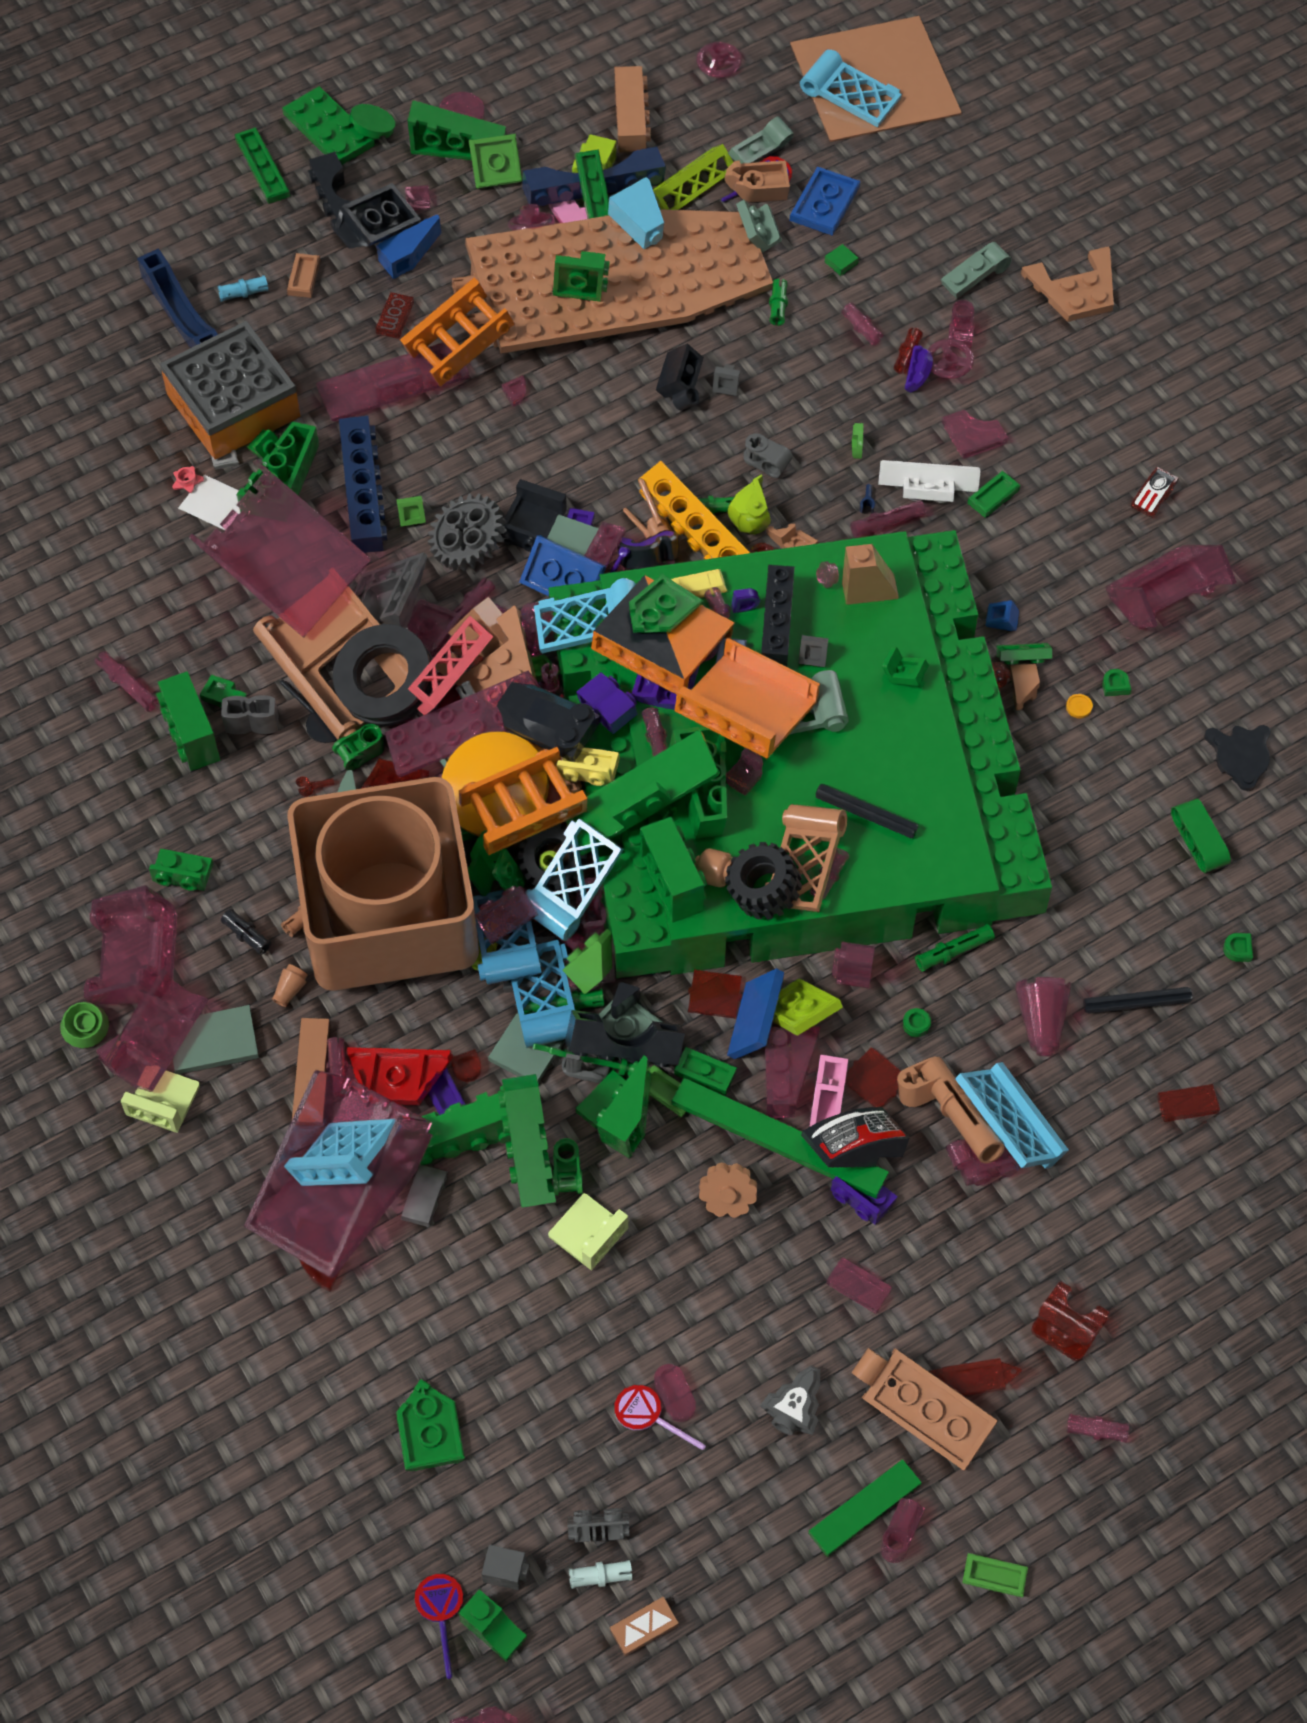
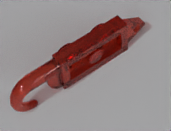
M1001 1358L942 1367V1369L929 1370L928 1372L961 1395L968 1396L1005 1390L1006 1385L1022 1373V1369L1002 1362ZM1016 1370V1373L1012 1374L1011 1371Z

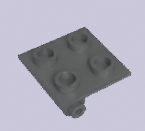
M621 1508L604 1509V1514L592 1515L591 1510H578L573 1512L574 1516H568L569 1540H575V1543L590 1541L589 1526L593 1528V1542H596L595 1526H602V1541H605V1525H608V1540H624L625 1536H629L628 1513H622Z

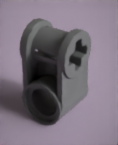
M751 434L746 438L745 447L747 449L743 454L745 463L765 472L770 477H779L793 458L791 451L761 434Z

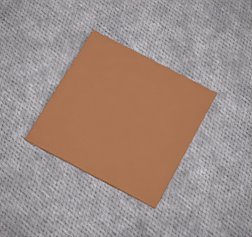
M919 16L790 42L803 77L824 51L834 50L840 54L844 63L886 86L890 84L900 90L899 93L902 94L901 99L878 128L819 95L812 97L830 142L962 115ZM845 72L841 74L842 80L853 79L851 75ZM867 84L860 85L861 91L872 90V87ZM855 86L844 87L846 93L857 92ZM840 87L828 90L833 94H841ZM887 95L880 96L881 102L893 99ZM875 96L864 97L866 104L876 103ZM859 98L848 99L849 103L853 105L861 104ZM879 109L868 110V113L876 118L880 115Z

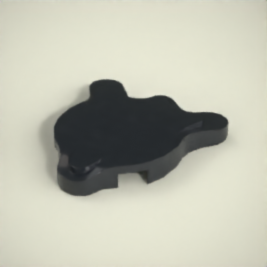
M1260 725L1254 730H1247L1241 726H1235L1231 736L1225 735L1216 728L1207 729L1204 738L1216 751V762L1221 773L1225 772L1233 777L1232 781L1237 783L1241 790H1253L1260 776L1267 770L1270 762V755L1266 746V741L1271 734L1270 728L1266 725Z

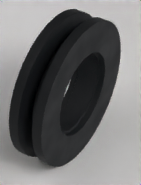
M391 624L371 626L351 637L340 650L333 668L334 689L343 705L362 722L377 726L399 724L419 712L417 708L421 705L422 701L410 692L408 688L433 658L421 640L408 629ZM396 653L402 655L408 663V674L404 684L387 697L374 698L367 696L361 688V675L366 665L373 658L381 654ZM421 681L418 685L427 695L433 690L431 681Z

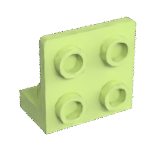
M150 1065L135 1094L125 1092L121 1099V1104L127 1116L178 1133L200 1088V1084L198 1081Z
M582 1194L549 1231L548 1236L592 1271L628 1230V1215L620 1209L613 1215L590 1196Z

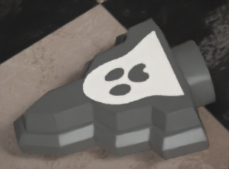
M810 1365L798 1373L792 1383L783 1384L776 1393H769L760 1407L773 1417L771 1423L777 1430L787 1435H793L795 1430L805 1434H814L819 1421L816 1417L819 1403L815 1396L820 1388V1369Z

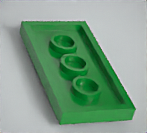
M320 86L282 107L283 115L324 155L336 152L341 165L375 146L374 139L358 133L354 129L355 125L349 122V114Z

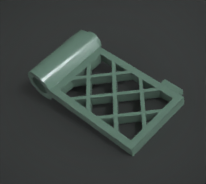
M831 670L818 672L811 678L820 683L817 703L809 711L814 714L815 720L808 722L800 721L790 734L822 727L836 732L842 730L849 721L837 673Z

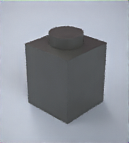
M489 1545L482 1570L483 1583L519 1590L521 1581L526 1582L530 1563H525V1552Z

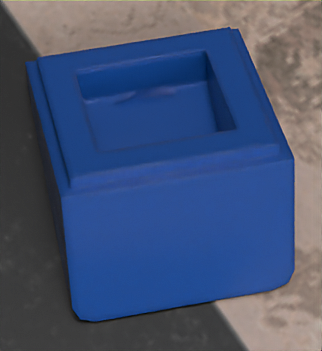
M1012 600L991 603L988 606L985 625L990 628L1016 631L1019 609Z

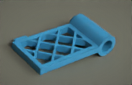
M504 890L491 892L486 896H473L476 928L482 955V964H478L481 981L486 980L487 985L542 973L531 918L521 910L522 903L520 901L514 907L505 903L509 897ZM491 903L494 906L487 913L479 909L478 905ZM500 908L509 912L503 920L494 916ZM516 915L525 919L519 927L510 924V921ZM489 921L498 925L492 933L483 929ZM504 928L514 932L508 940L498 937ZM519 936L530 941V944L521 946L513 943ZM492 942L502 945L498 951L487 953L486 949Z
M558 940L536 945L540 966L546 968L539 978L531 975L511 980L526 1048L533 1047L534 1043L543 1045L566 1039L571 1010H575L567 975L563 972L565 967L563 961L567 960L568 955L565 944L559 945ZM555 950L556 956L551 963L540 959L543 952ZM551 971L561 976L556 986L545 982ZM524 978L535 983L528 993L518 988ZM540 986L551 991L545 1001L534 996ZM556 995L567 999L568 1005L556 1008L550 1003ZM529 1001L540 1006L537 1012L524 1015L523 1009Z

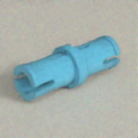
M265 276L245 281L244 279H239L236 283L218 286V291H220L221 301L241 296L248 298L250 294L268 291V286H266L268 284Z

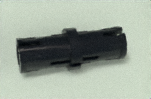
M233 909L227 910L222 915L220 921L236 934V938L239 941L246 942L259 955H263L268 951L271 941L258 932L252 922L245 921Z

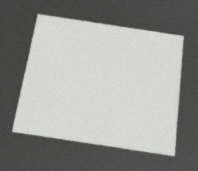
M203 475V482L195 485L193 492L189 493L178 509L227 531L240 514L236 496L239 490Z

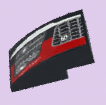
M868 1107L843 1112L815 1123L803 1130L801 1134L828 1168L876 1167L879 1157H903L910 1139L883 1107Z

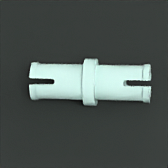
M630 1560L604 1565L602 1562H596V1566L570 1568L569 1576L571 1578L569 1579L571 1589L596 1584L599 1587H604L605 1583L632 1580Z

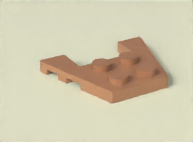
M1109 246L1089 251L1088 259L1094 271L1051 281L1043 263L1022 267V277L1025 280L1029 279L1034 284L1033 288L1038 293L1042 292L1049 299L1048 303L1067 322L1113 311L1114 300Z
M515 605L496 619L509 640L468 672L465 670L455 682L456 685L462 686V683L470 681L480 701L486 702L489 709L495 714L498 712L497 703L511 682L532 685L537 683L531 654L527 649L525 629L521 624V613ZM451 653V658H458L456 654ZM438 663L435 666L436 670L445 676L447 673L446 663Z

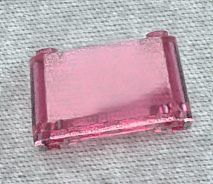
M147 885L92 900L90 921L93 926L103 933L100 976L91 977L86 980L84 999L92 1004H146L168 1001L172 996L177 914L174 906Z

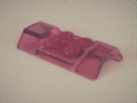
M162 969L148 992L145 993L104 1062L109 1070L131 1086L153 1092L208 1002V999L204 996L190 993L172 981L169 973Z

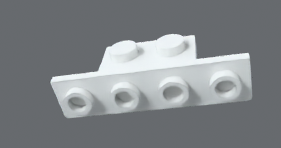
M882 460L880 462L878 485L903 486V498H908L912 501L923 499L933 500L937 503L953 502L954 490L978 491L980 468Z

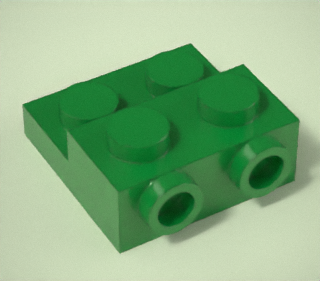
M581 251L580 258L556 255L553 296L601 302L602 292H607L608 278L604 277V275L608 276L610 261H605L606 254Z

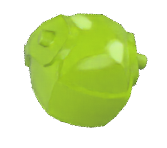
M762 474L739 491L728 507V516L740 532L758 534L770 525L771 519L762 488Z

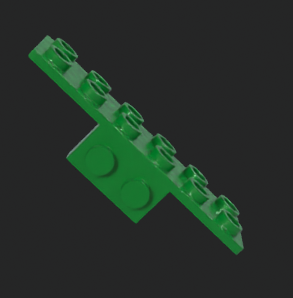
M700 730L694 732L587 796V811L566 820L567 826H569L572 820L577 822L578 819H582L607 838L612 839L719 776L720 772L703 733ZM583 828L577 835L578 847L591 844L589 833ZM592 848L579 851L580 855L587 854L592 851Z

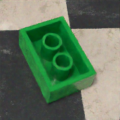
M188 671L158 681L160 692L156 693L163 719L169 726L168 730L173 743H176L181 762H187L190 771L221 761L214 733Z
M668 817L640 828V855L673 923L703 912V904L706 899L704 887L707 886V882L701 870L697 871L694 865L696 859L690 847L686 848L683 842L685 837L681 826H675L672 817Z

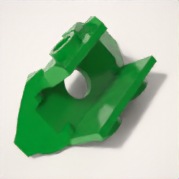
M487 830L481 832L470 853L472 862L467 867L469 879L481 896H486L491 891L493 880L498 881L512 903L517 904L520 894L524 891L526 878L506 848L488 855L484 848V834Z

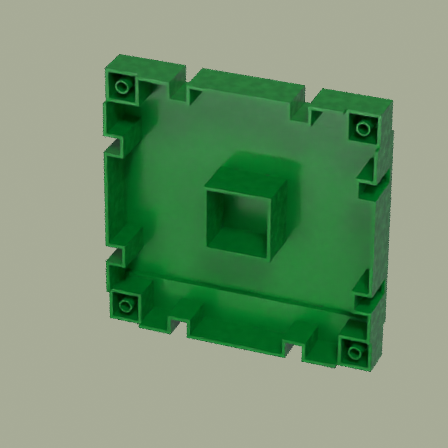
M956 530L907 537L906 531L676 563L600 574V580L548 588L549 598H554L557 601L611 588L612 584L621 578H627L637 584L644 575L653 580L661 574L669 579L720 569L727 592L701 597L700 599L703 600L702 605L734 622L731 639L747 640L746 647L761 654L768 565L795 566L787 667L810 679L821 671L831 670L836 672L849 721L842 730L836 732L822 727L789 734L768 759L725 737L727 820L723 835L696 839L683 797L672 803L677 807V812L672 817L675 826H681L685 837L683 842L686 848L690 847L692 849L695 859L706 849L728 852L732 857H738L741 849L747 850L749 845L753 843L759 846L760 842H766L768 846L774 843L780 848L786 826L783 825L782 821L783 813L790 805L841 809L815 797L820 784L831 786L918 824L916 835L913 838H909L846 811V831L839 839L819 912L799 909L789 910L786 908L783 910L784 914L781 916L774 914L773 919H767L765 916H763L762 920L756 919L754 915L750 917L744 910H741L729 893L728 885L724 887L707 885L704 887L706 899L703 904V912L672 923L640 855V828L663 820L658 812L654 813L610 839L624 850L599 888L606 928L612 934V956L617 979L670 971L671 975L725 967L726 942L747 939L751 963L911 939L916 913L933 911L938 934L977 929L985 924L992 926V922L997 920L1046 913L1052 884L1027 793L1015 795L1020 775V766L985 637L974 638L978 611ZM873 544L894 574L898 599L846 605L842 585L846 547ZM752 588L758 592L760 603L755 609L747 612L733 613L731 602L734 590ZM606 598L596 600L592 607L601 611L607 603ZM579 605L571 606L566 613L575 617L582 607ZM550 611V620H552L557 613H555L554 611ZM587 611L581 621L589 625L597 615ZM562 617L555 626L564 631L571 621ZM576 625L570 635L574 637L580 636L585 629ZM553 631L554 641H556L560 635ZM802 635L829 638L825 667L799 664ZM592 642L556 650L562 689L566 700L575 704H581L576 692L600 672L607 677L612 676L618 682L619 689L622 692L632 694L637 673L592 650ZM719 644L699 665L694 687L716 664ZM891 647H897L902 657L926 659L929 667L919 686L891 684L882 667L883 661ZM636 701L637 705L635 706L638 714L614 734L600 723L585 747L619 752L620 759L615 780L669 748L673 730L700 727L702 725L675 712V710ZM808 712L801 721L815 720L814 714ZM581 781V790H583L586 797L605 786H595L589 782ZM792 837L789 848L793 852L806 844V842L802 838ZM821 841L813 848L819 855L828 849L830 842ZM607 845L597 847L599 861H607L614 850ZM809 849L798 856L797 860L802 866L815 858V855ZM818 863L806 871V873L812 880L821 874L823 867ZM773 873L761 876L755 882L753 888L764 887L766 882L771 881ZM801 874L802 879L800 882L803 886L808 880L804 874ZM812 887L800 895L799 898L801 901L813 903L816 892Z

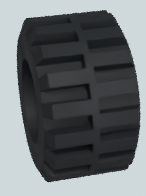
M557 824L521 842L519 846L520 853H518L519 866L523 875L533 887L537 886L545 873L537 863L539 850L549 843L563 844L567 838L564 835L568 827L567 825ZM574 852L569 853V862L564 870L576 867ZM587 854L580 855L582 866L587 865ZM577 871L565 874L567 888L578 884ZM559 875L552 876L546 885L553 892L562 890Z
M760 842L759 846L753 843L749 845L747 850L741 849L739 851L740 855L738 857L734 856L731 859L733 865L727 867L726 872L729 876L725 877V882L728 885L727 889L741 910H744L748 916L754 915L756 919L761 920L763 916L767 919H773L774 914L781 916L786 908L790 910L793 907L791 902L793 900L797 901L800 896L797 891L802 889L800 882L802 878L798 868L782 847L779 848L777 844L771 843L768 846L766 842ZM775 873L773 879L766 886L753 888L755 882L761 876Z

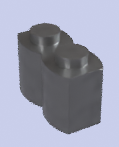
M259 695L248 699L243 696H230L222 699L221 716L225 732L239 735L251 731L259 734H270L278 731L279 714L274 697Z

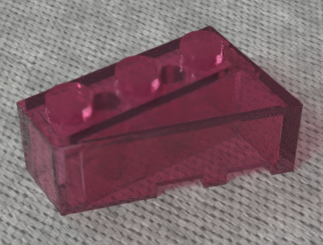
M771 1027L767 1045L764 1047L767 1116L771 1118L795 1117L808 1071L810 1070L819 1042L820 1027H811L798 1036L782 1027Z

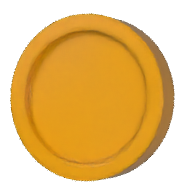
M1083 694L1070 696L1066 704L1067 712L1072 717L1078 719L1089 716L1093 708L1091 699Z

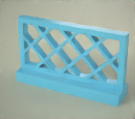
M1003 1062L996 1063L989 1070L960 1073L955 1078L1021 1168L1042 1165L1045 1169L1051 1168L1069 1151Z
M395 1119L329 1123L303 1157L290 1158L284 1167L301 1186L366 1184L373 1175L367 1169L368 1165L399 1124Z

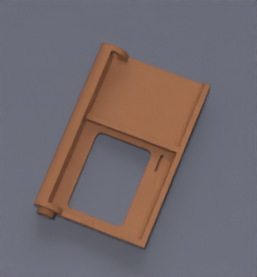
M333 568L326 580L278 619L272 615L260 619L255 624L253 632L338 740L367 725V723L354 718L320 674V670L339 654L342 647L351 637L368 627L380 625L335 568ZM385 653L374 658L395 685L394 690L387 696L396 692L404 684L408 674L406 659L396 653Z

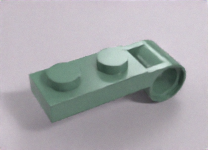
M777 116L763 130L732 147L728 154L734 161L740 160V164L757 163L785 146L793 138L794 133Z
M991 242L941 279L942 285L958 299L993 271L996 274L1004 272L1011 264L1012 258L996 242Z

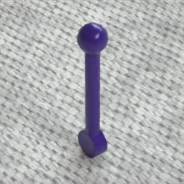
M621 547L619 549V557L609 573L617 571L624 557L629 556V548Z

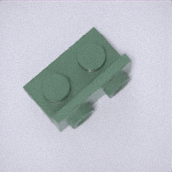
M745 200L736 204L748 239L757 248H760L762 253L782 241L768 204L763 205L759 209L754 205L750 206Z

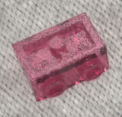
M602 522L584 556L605 565L607 568L626 533L625 528Z
M516 885L509 887L502 892V898L495 902L490 900L479 907L480 912L475 914V918L491 944L496 943L539 915L526 894L528 893L526 888L516 887Z

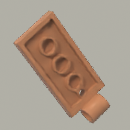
M868 1348L851 1372L871 1386L867 1393H864L862 1396L865 1401L963 1471L967 1469L998 1423L997 1419L896 1348L893 1350L892 1356L888 1361ZM891 1379L896 1380V1385L894 1387H890L889 1381Z

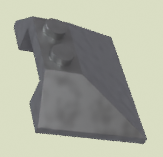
M423 552L362 574L354 593L380 625L391 624L408 629L407 625L412 616L428 556L426 553Z

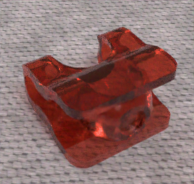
M1060 1281L1040 1307L1039 1316L1033 1323L1031 1332L1034 1336L1068 1358L1079 1361L1084 1357L1103 1328L1110 1311L1099 1305L1089 1314L1074 1312L1067 1303L1071 1287Z

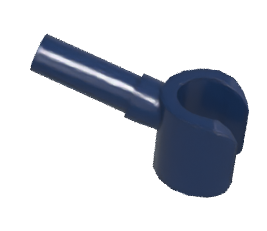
M871 484L866 485L865 498L860 502L859 510L861 513L864 506H870L872 508L871 514L874 513L875 501L871 498Z

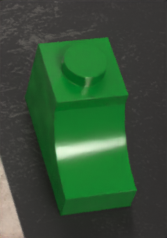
M480 1589L459 1612L461 1623L506 1662L527 1639V1635L506 1616L502 1608Z

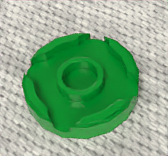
M359 104L351 109L349 122L355 125L354 129L358 133L373 139H380L381 136L388 138L393 134L395 120L386 110L371 104Z

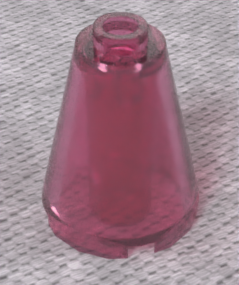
M1036 977L1035 982L1027 984V979L1016 982L1015 991L1030 1048L1032 1051H1036L1038 1056H1051L1053 1051L1058 1050L1071 993V982L1065 984V979L1054 977Z

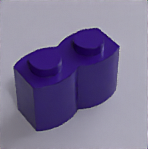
M600 672L576 693L579 702L588 704L596 714L601 715L600 723L614 734L638 714L635 706L637 702L629 692L624 693L619 689L618 682L612 676L607 677Z

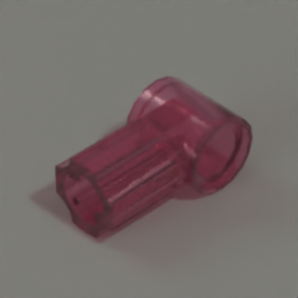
M900 1499L881 1542L880 1552L886 1561L899 1563L906 1557L910 1543L925 1511V1508L918 1502L911 1499ZM896 1540L901 1543L903 1548L898 1550L892 1549L887 1542Z

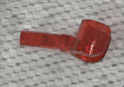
M302 776L295 781L298 787L305 786L298 789L300 795L304 797L310 796L313 793V789L334 785L333 778L310 782L307 777Z

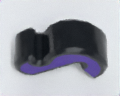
M670 530L662 531L638 543L625 537H621L617 541L618 557L621 547H627L630 550L629 556L624 557L620 564L630 570L659 566L663 560L674 561L680 556L678 534Z

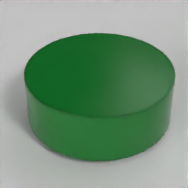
M910 1009L904 1015L903 1029L912 1037H922L930 1029L931 1018L923 1009Z

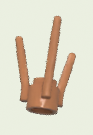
M640 478L639 483L653 517L648 520L646 528L627 508H624L623 512L644 533L646 539L662 531H672L668 518L663 519L658 515L644 480Z

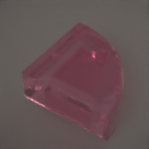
M523 375L501 385L503 393L513 407L518 405L525 397L526 382Z

